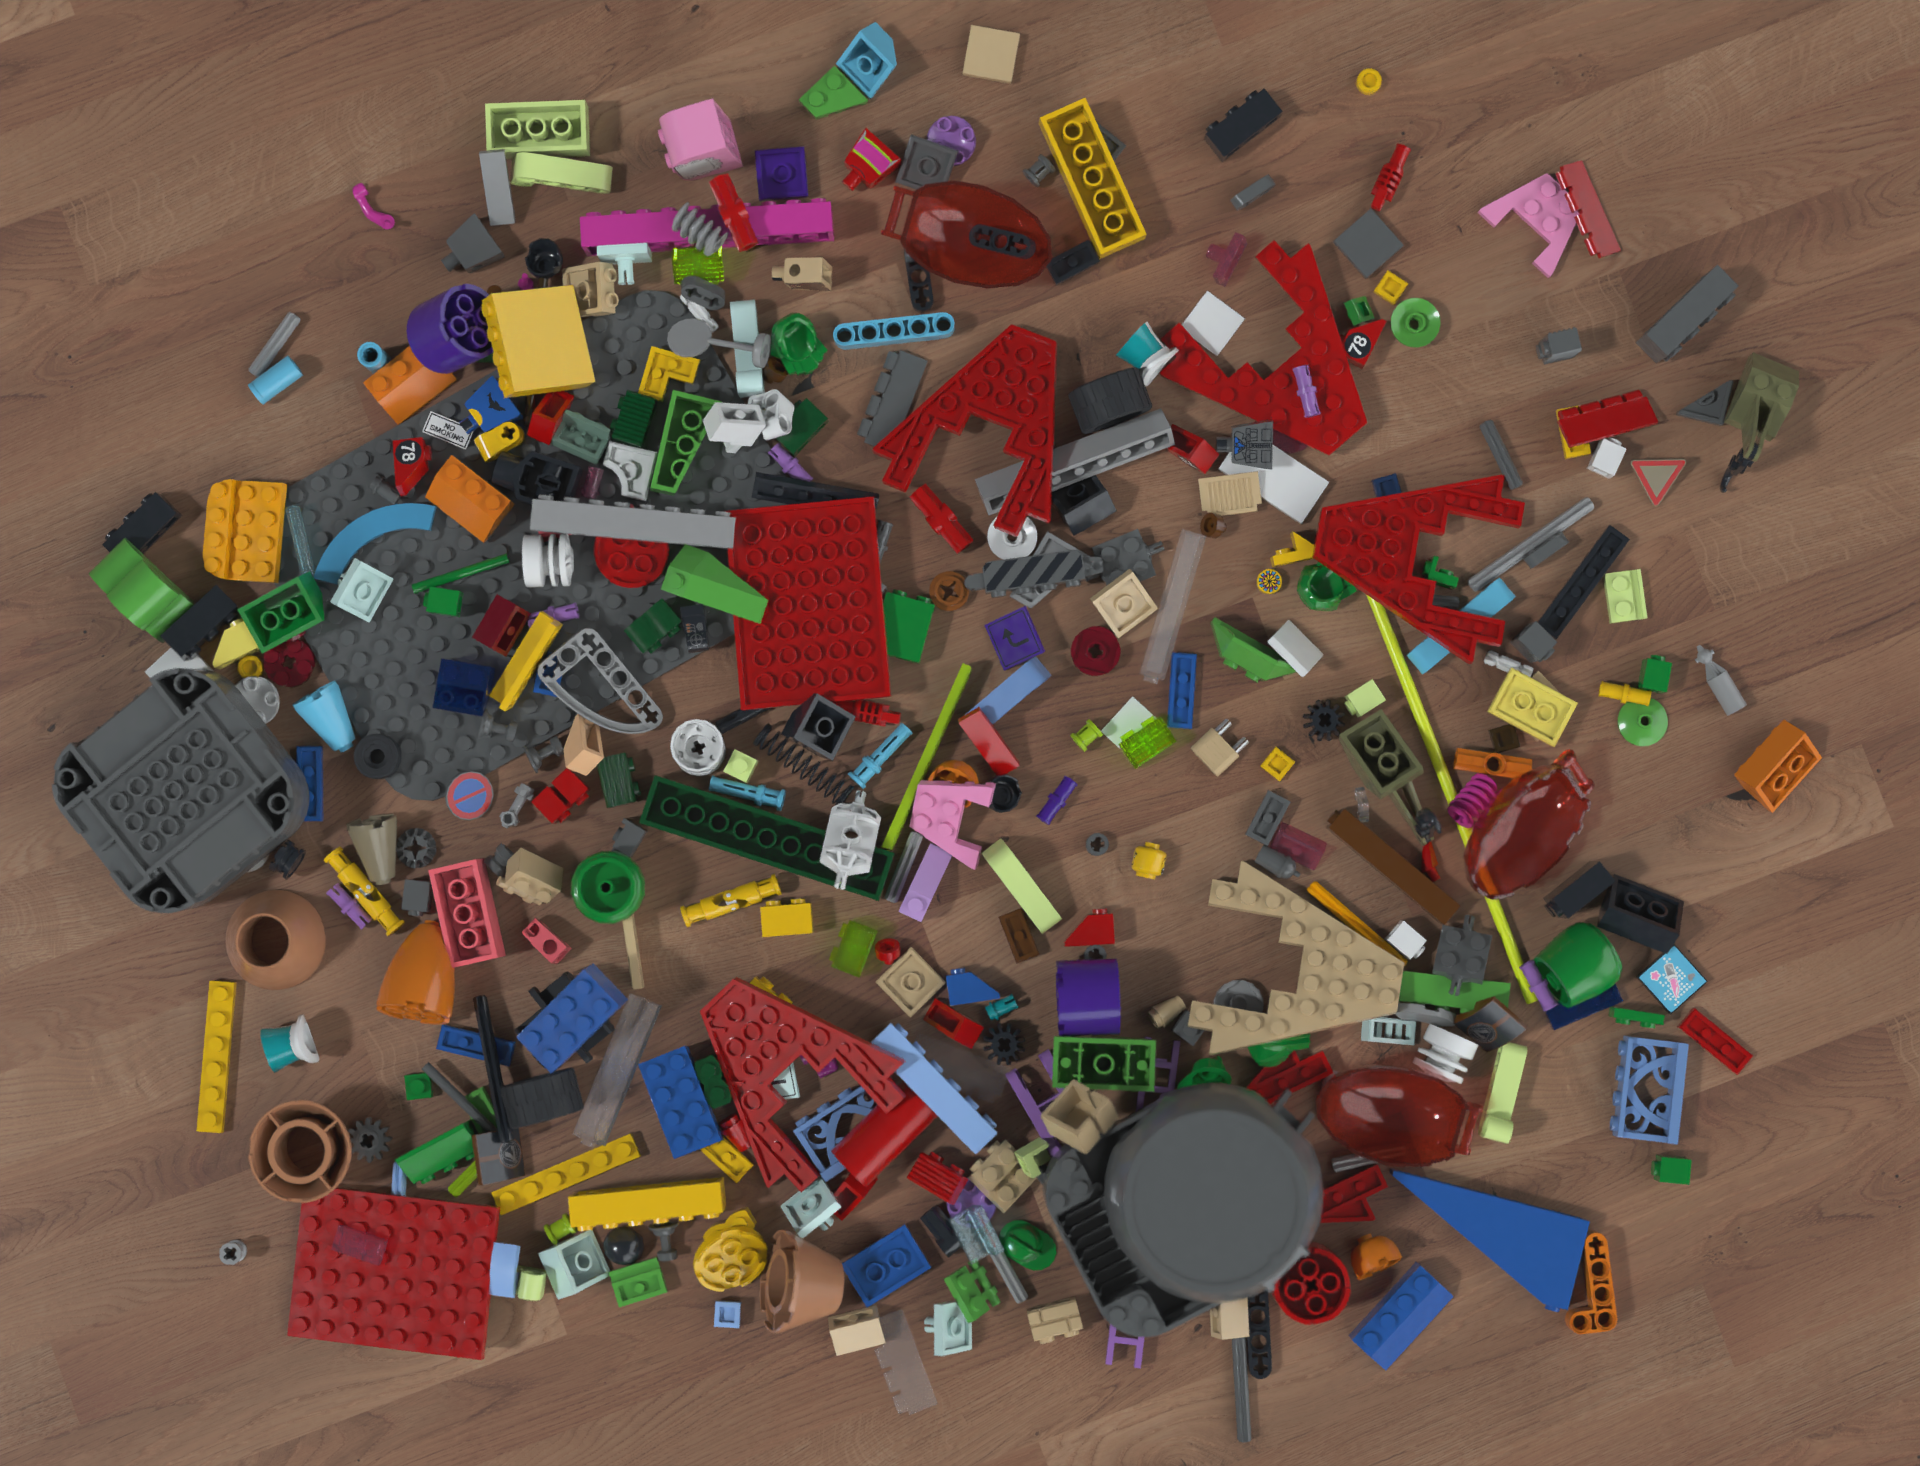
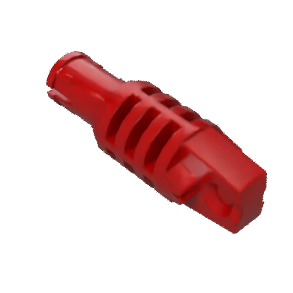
M1398 143L1389 163L1383 165L1371 191V194L1375 195L1371 209L1380 212L1386 200L1392 201L1404 175L1402 168L1411 152L1409 147Z
M867 700L833 702L856 716L855 721L883 727L886 726V722L900 723L901 713L889 710L890 705Z

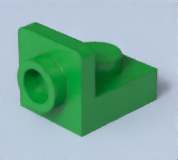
M1434 555L1430 558V561H1425L1422 574L1426 575L1425 579L1436 581L1437 586L1453 590L1457 587L1459 577L1453 576L1454 572L1446 569H1439V572L1435 571L1439 559L1438 556Z

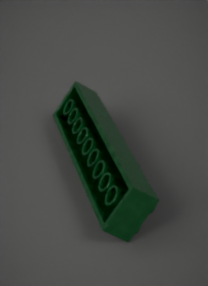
M657 775L654 776L639 823L831 886L835 885L837 873L820 862L826 835L825 830ZM875 847L870 871L847 876L845 889L843 890L880 901L895 853Z

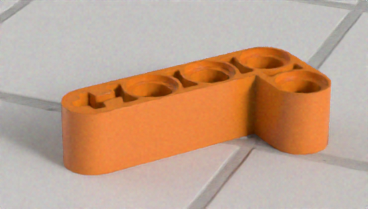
M1588 1230L1582 1251L1588 1306L1570 1309L1565 1315L1566 1325L1577 1334L1610 1331L1617 1324L1608 1243L1604 1235L1595 1230ZM1593 1237L1599 1240V1242L1595 1243L1594 1245L1595 1250L1592 1246L1589 1245V1242L1593 1241ZM1595 1262H1601L1602 1270L1597 1274H1593L1591 1270L1592 1265ZM1604 1287L1606 1290L1604 1297L1596 1299V1289ZM1603 1312H1608V1321L1604 1324H1599V1315ZM1578 1315H1583V1324L1579 1327H1574V1318Z

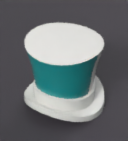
M1145 322L1131 336L1116 356L1133 367L1138 368L1145 386H1148L1164 365L1179 350L1176 347L1169 349L1167 346H1164L1153 332L1149 323Z
M304 1014L299 1015L297 1022L290 1026L261 1028L260 1036L264 1053L274 1073L298 1060H305L309 1063L319 1061V1055Z

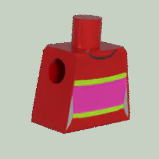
M865 128L844 161V165L850 173L842 180V183L852 192L861 182L869 189H872L901 166V159Z

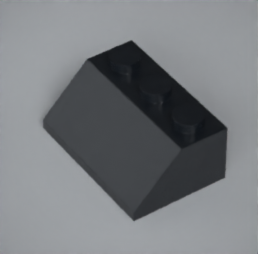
M1614 874L1612 877L1615 882L1607 889L1599 910L1597 927L1668 954L1680 935L1684 901Z

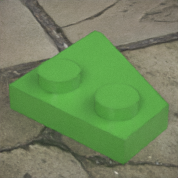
M834 65L799 99V102L817 120L831 113L846 111L850 107L865 105L868 99Z

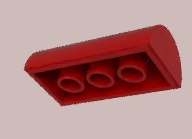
M904 1080L898 1086L907 1095L887 1114L877 1104L831 1150L840 1163L865 1187L938 1117Z

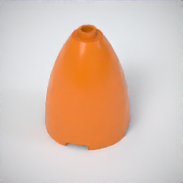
M425 920L424 924H419L400 945L383 978L376 1002L377 1011L401 1020L406 1018L420 1021L422 1024L442 1025L449 1023L454 1005L455 975L438 922Z

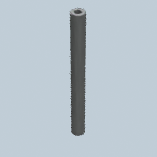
M429 1062L422 1068L485 1131L498 1130Z

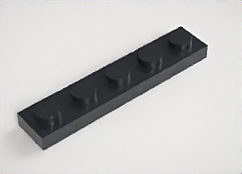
M756 472L752 490V498L789 505L874 497L875 510H877L879 493Z
M1611 525L1606 527L1537 621L1555 640L1630 540Z

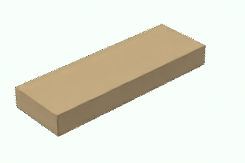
M633 914L622 922L631 985L633 989L644 988V980Z

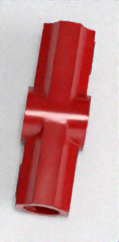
M728 173L714 177L709 181V185L719 205L718 210L726 228H729L739 252L753 248L759 242L748 220L750 217L741 197H738L731 177Z
M926 483L909 496L915 506L924 514L925 520L932 529L945 539L957 555L974 541L957 521L958 518L952 510L939 500Z

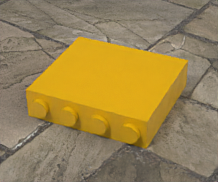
M573 285L492 293L482 300V314L486 317L488 325L487 336L492 343L494 351L493 362L498 369L499 387L503 391L504 398L581 389L596 382Z

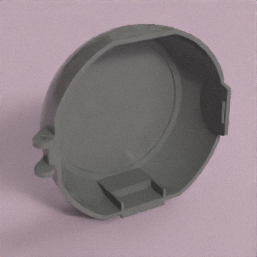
M1205 1083L1182 1087L1165 1094L1114 1146L1107 1165L1104 1187L1108 1222L1113 1236L1122 1251L1161 1289L1187 1300L1204 1303H1224L1243 1300L1259 1294L1266 1288L1272 1292L1276 1288L1275 1282L1301 1255L1307 1257L1310 1253L1308 1244L1316 1234L1321 1220L1323 1181L1315 1150L1301 1133L1315 1115L1309 1111L1298 1121L1283 1106L1292 1094L1288 1089L1271 1105L1259 1093L1240 1086Z

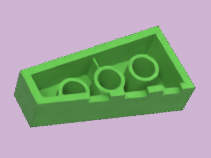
M676 390L672 391L650 491L671 496L675 495L707 433L703 420L714 403H722V401Z

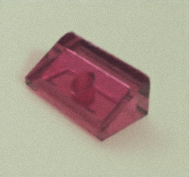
M1282 822L1270 848L1284 855H1289L1295 862L1315 870L1325 852L1327 844Z

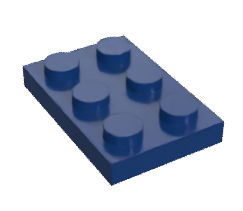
M903 1224L842 1262L843 1270L867 1308L931 1268L930 1263L906 1224Z

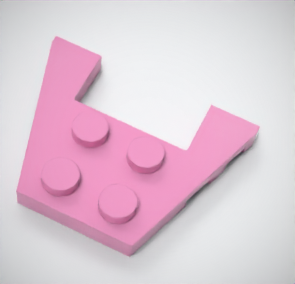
M1546 173L1484 206L1478 211V214L1493 228L1510 210H1513L1549 243V246L1532 263L1549 278L1553 274L1576 224L1574 217L1579 215V212H1571L1564 196L1568 192L1562 190L1560 184Z
M921 780L917 786L909 827L975 870L979 863L982 846L958 839L965 801L968 800L989 807L992 803L996 784L992 782H986L985 785L975 784V782L952 784L951 781Z

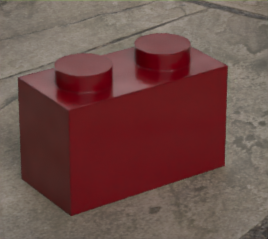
M496 594L472 638L506 657L531 613Z

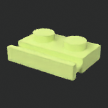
M1641 569L1605 573L1603 580L1610 624L1647 619Z

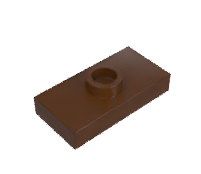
M1022 908L998 917L1016 964L1040 955Z

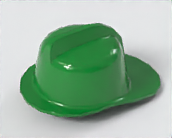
M1217 1055L1213 1058L1197 1060L1194 1063L1192 1072L1178 1083L1177 1089L1205 1083L1231 1084L1232 1078L1226 1071L1222 1058Z
M1014 1220L1007 1223L1000 1232L999 1244L1005 1255L1023 1267L1033 1271L1043 1270L1054 1261L1056 1245L1053 1239L1032 1224L1023 1220Z

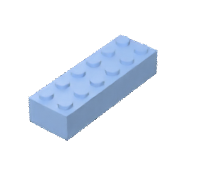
M890 1023L870 1043L906 1061L895 1072L976 1155L997 1134V1131L994 1129L997 1124L988 1114L985 1113L982 1116L977 1111L979 1105L969 1095L964 1098L959 1093L962 1088L952 1077L947 1080L941 1074L944 1069L934 1059L929 1062L923 1056L926 1051L917 1041L912 1044L906 1038L908 1032L899 1023L895 1026Z

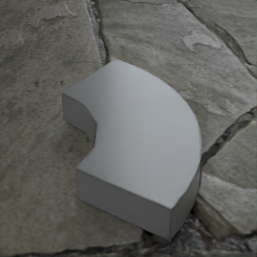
M1398 1003L1397 1013L1395 1014L1401 1020L1420 1021L1437 1027L1455 1026L1453 1023L1456 1014L1442 1008L1427 1010L1423 1004Z

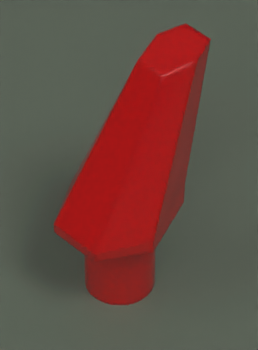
M1429 842L1422 848L1421 872H1427L1430 880L1434 882L1441 877L1435 868L1439 864L1432 842Z

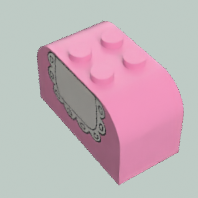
M713 98L673 110L660 117L661 129L658 130L661 143L665 144L668 151L665 154L668 168H672L673 173H677L683 180H697L743 167L731 121Z

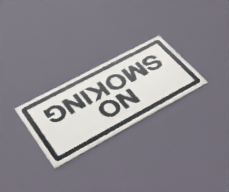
M432 411L422 431L463 449L467 448L473 431L467 434L459 422Z

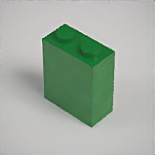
M893 589L892 593L886 592L883 602L888 656L920 664L935 605L931 604V599L917 596L916 599L906 597V592Z

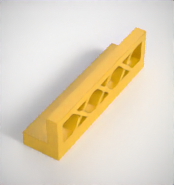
M540 611L489 695L501 703L499 708L503 711L513 708L563 626L561 622L543 611Z

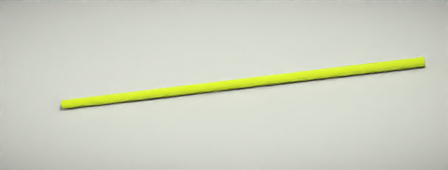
M1366 595L1449 805L1457 795V791L1387 612L1383 605ZM1455 822L1526 1004L1536 1002L1538 999L1534 992H1530V985L1519 968L1524 964L1472 829L1471 827L1465 828Z

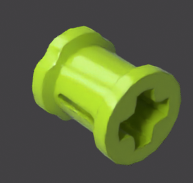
M1090 719L1086 721V725L1077 733L1070 735L1084 752L1087 750V746L1097 737L1103 736L1102 732Z
M564 1213L561 1219L551 1225H544V1230L554 1245L558 1244V1240L566 1235L577 1232L576 1227L571 1228L570 1217L567 1213Z

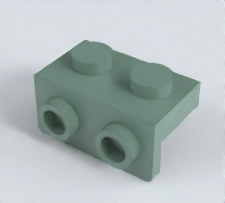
M566 409L563 413V420L551 440V445L597 465L608 445L611 430L600 422L591 421L578 412Z

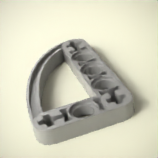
M587 627L579 630L542 660L537 667L539 678L562 702L582 717L603 728L620 733L639 734L653 730L662 722L663 714L659 707L600 635L592 628ZM584 633L588 635L594 634L592 641L596 646L600 642L603 644L592 655L589 654V651L593 650L588 643L584 645L581 643L584 640L582 636ZM566 648H572L575 651V658L571 662H565L561 658V653ZM603 651L608 652L611 656L609 664L604 666L597 662V655ZM557 656L558 661L565 667L560 670V667L557 666L553 669L554 676L546 675L544 677L542 675L544 673L543 666L546 664L549 667L554 665L556 662L552 658ZM587 656L641 722L624 723L606 718L576 700L556 680ZM617 671H623L627 675V679L622 685H617L613 682V674ZM633 690H638L642 693V700L638 704H632L628 699L629 693ZM647 700L650 704L646 705V707L651 712L657 711L655 715L657 720L655 722L651 720L646 722L647 714L642 709L639 713L636 711V709L643 707Z

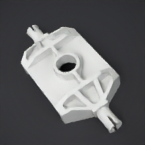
M861 790L856 791L855 800L852 804L839 803L832 807L821 852L820 862L837 873L834 886L839 889L841 883L840 890L845 889L847 876L870 871L880 827V815L875 810L865 807L866 792L862 791L860 797ZM853 831L857 833L858 837L850 839L845 836V833Z

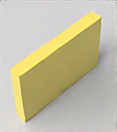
M1511 667L1487 712L1549 746L1555 747L1578 703Z

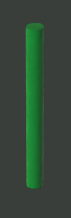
M505 553L411 584L414 594L428 590L430 587H437L510 563L508 554Z

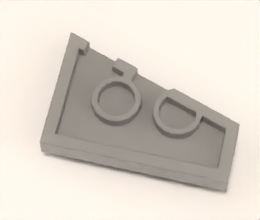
M1047 532L1034 555L1078 549ZM1078 550L1080 553H1082L1083 557H1090L1084 552ZM1041 587L1031 588V593L1018 595L1015 590L1011 592L1009 597L1032 609L1052 590L1041 591Z

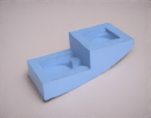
M494 1242L490 1266V1295L515 1298L519 1273L516 1271L521 1246Z

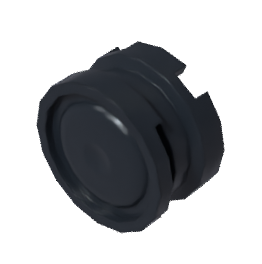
M290 840L285 842L286 847H280L274 856V862H271L269 869L273 872L284 873L283 878L285 880H288L294 874L306 854V850L301 849L298 851L295 843Z

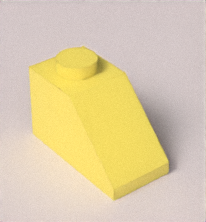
M242 618L231 622L230 628L224 630L212 663L214 668L221 670L240 661L244 656L260 651Z

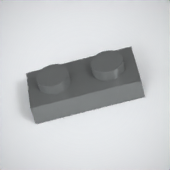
M1268 790L1245 835L1268 846L1290 801Z

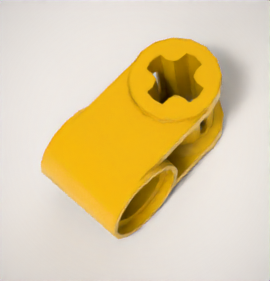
M505 422L479 435L474 439V442L485 463L498 459L502 451L507 452L520 445L524 440L525 433L519 425ZM510 429L515 431L512 434L513 439L507 437L510 434L508 431Z

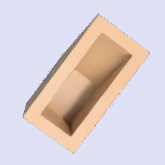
M579 714L575 716L563 749L566 768L587 776L604 758L599 725Z

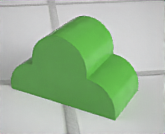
M126 538L89 572L93 581L107 594L111 603L138 628L146 630L161 643H164L161 635L196 604Z
M1109 1035L1054 1036L1052 1088H1066L1074 1079L1090 1089L1154 1092L1156 1040Z

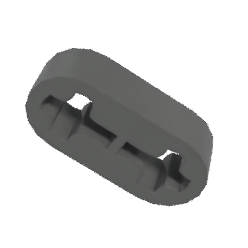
M1268 174L1236 194L1230 201L1235 209L1239 211L1269 192L1276 184Z
M687 276L682 280L681 294L687 300L710 310H718L724 306L725 291L721 287L697 276Z
M1561 532L1525 557L1524 560L1532 569L1568 544L1569 541Z

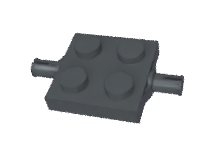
M1136 529L1091 547L1094 556L1102 558L1103 573L1086 577L1085 581L1088 582L1100 576L1107 586L1128 569L1133 571L1140 582L1156 576L1151 555L1165 551L1164 546L1154 550V548L1163 545L1162 541L1147 546L1143 542L1139 530Z
M1465 915L1463 928L1442 925L1432 974L1445 976L1452 980L1449 994L1453 995L1456 986L1455 996L1460 995L1461 983L1472 982L1482 985L1492 935L1474 931L1475 917L1472 915L1470 924H1468L1470 915Z

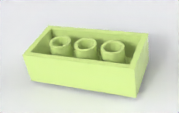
M585 100L485 104L487 150L505 149L506 159H513L519 152L553 157L590 156L589 107Z

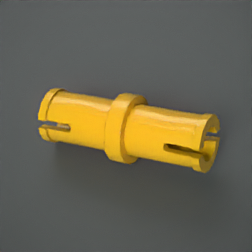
M1601 681L1598 697L1620 700V703L1624 704L1627 701L1649 706L1652 691L1629 687L1630 685L1626 683L1618 685Z

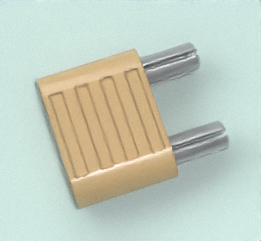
M1225 719L1215 729L1211 728L1190 748L1217 777L1239 757L1238 753L1249 743L1246 740L1235 751L1246 738L1242 737L1231 747L1221 737L1232 725L1231 722L1217 733L1229 721L1228 719Z

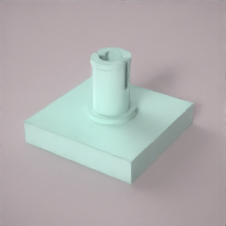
M647 243L597 246V256L601 262L618 264L619 285H626L625 273L628 285L634 284L633 263L652 262V252Z
M354 558L347 573L341 574L340 577L343 580L338 579L339 587L330 602L370 623L394 579Z
M820 1175L802 1192L798 1191L783 1203L781 1208L796 1234L804 1238L818 1226L821 1230H827L828 1227L824 1224L825 1222L831 1227L834 1223L831 1215L839 1210L841 1205Z
M952 1300L934 1304V1317L928 1316L924 1321V1324L931 1325V1327L925 1326V1331L927 1333H934V1355L946 1356L972 1350V1322H967L957 1302Z

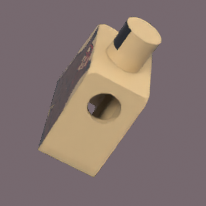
M823 257L785 258L784 266L772 267V280L784 281V284L790 289L831 291L833 267Z

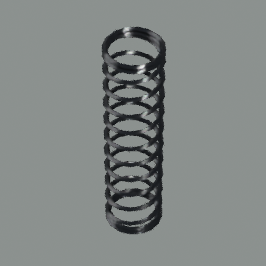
M770 723L765 725L754 740L753 745L758 746L760 744L759 749L763 750L772 742L767 753L768 756L773 755L780 748L776 756V762L781 761L788 754L784 762V768L789 767L796 760L792 768V774L798 772L805 765L800 774V780L806 778L813 771L809 778L808 786L814 784L821 777L817 784L816 792L822 790L829 783L825 790L824 798H827L837 789L832 799V804L837 805L847 799L854 789L852 784L835 800L845 779H842L827 794L837 773H834L819 788L829 767H826L811 782L821 761H818L803 776L813 757L812 755L795 770L805 751L804 749L787 764L797 745L796 743L779 758L788 738H785L771 752L781 733L780 731L763 746L765 739L772 729Z

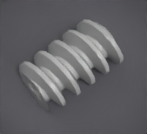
M686 202L677 212L673 220L672 230L674 232L680 231L682 238L688 237L690 244L696 243V249H704V255L711 256L724 244L728 232L720 236L722 227L718 226L712 230L714 221L710 220L706 224L703 223L706 215L702 214L697 218L698 209L694 208L689 212L690 203Z

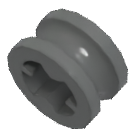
M1094 833L1086 840V849L1091 855L1100 856L1108 850L1109 842L1103 834ZM1096 837L1101 839L1100 842H1104V847L1099 848V852L1094 851V847L1091 848L1090 843L1094 842Z
M1090 945L1084 952V959H1092L1088 956V953L1090 951L1094 952L1093 949H1099L1102 959L1107 957L1106 951L1099 945Z

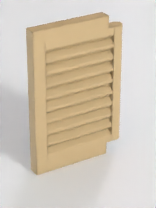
M1258 471L1198 479L1202 511L1207 510V513L1211 512L1225 516L1257 512V504H1262Z

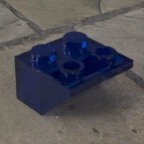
M441 658L432 708L483 717L492 690L495 669L488 666Z

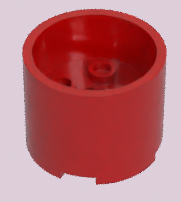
M1310 1241L1308 1244L1310 1253L1307 1257L1301 1255L1275 1282L1276 1288L1271 1292L1277 1304L1288 1317L1305 1325L1320 1324L1333 1320L1345 1308L1351 1291L1349 1275L1344 1264L1329 1248L1314 1241ZM1314 1279L1315 1288L1309 1287L1307 1290L1305 1282Z

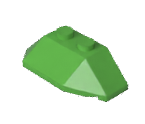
M1216 617L1212 619V631L1219 656L1224 659V665L1233 670H1236L1237 667L1246 672L1244 676L1256 683L1259 680L1264 682L1297 673L1276 651Z

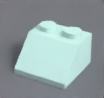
M593 1230L582 1232L538 1253L558 1300L574 1295L609 1276L608 1272L610 1269Z

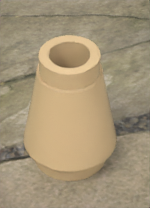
M1177 995L1174 998L1152 1006L1147 1015L1157 1029L1165 1028L1186 1006Z

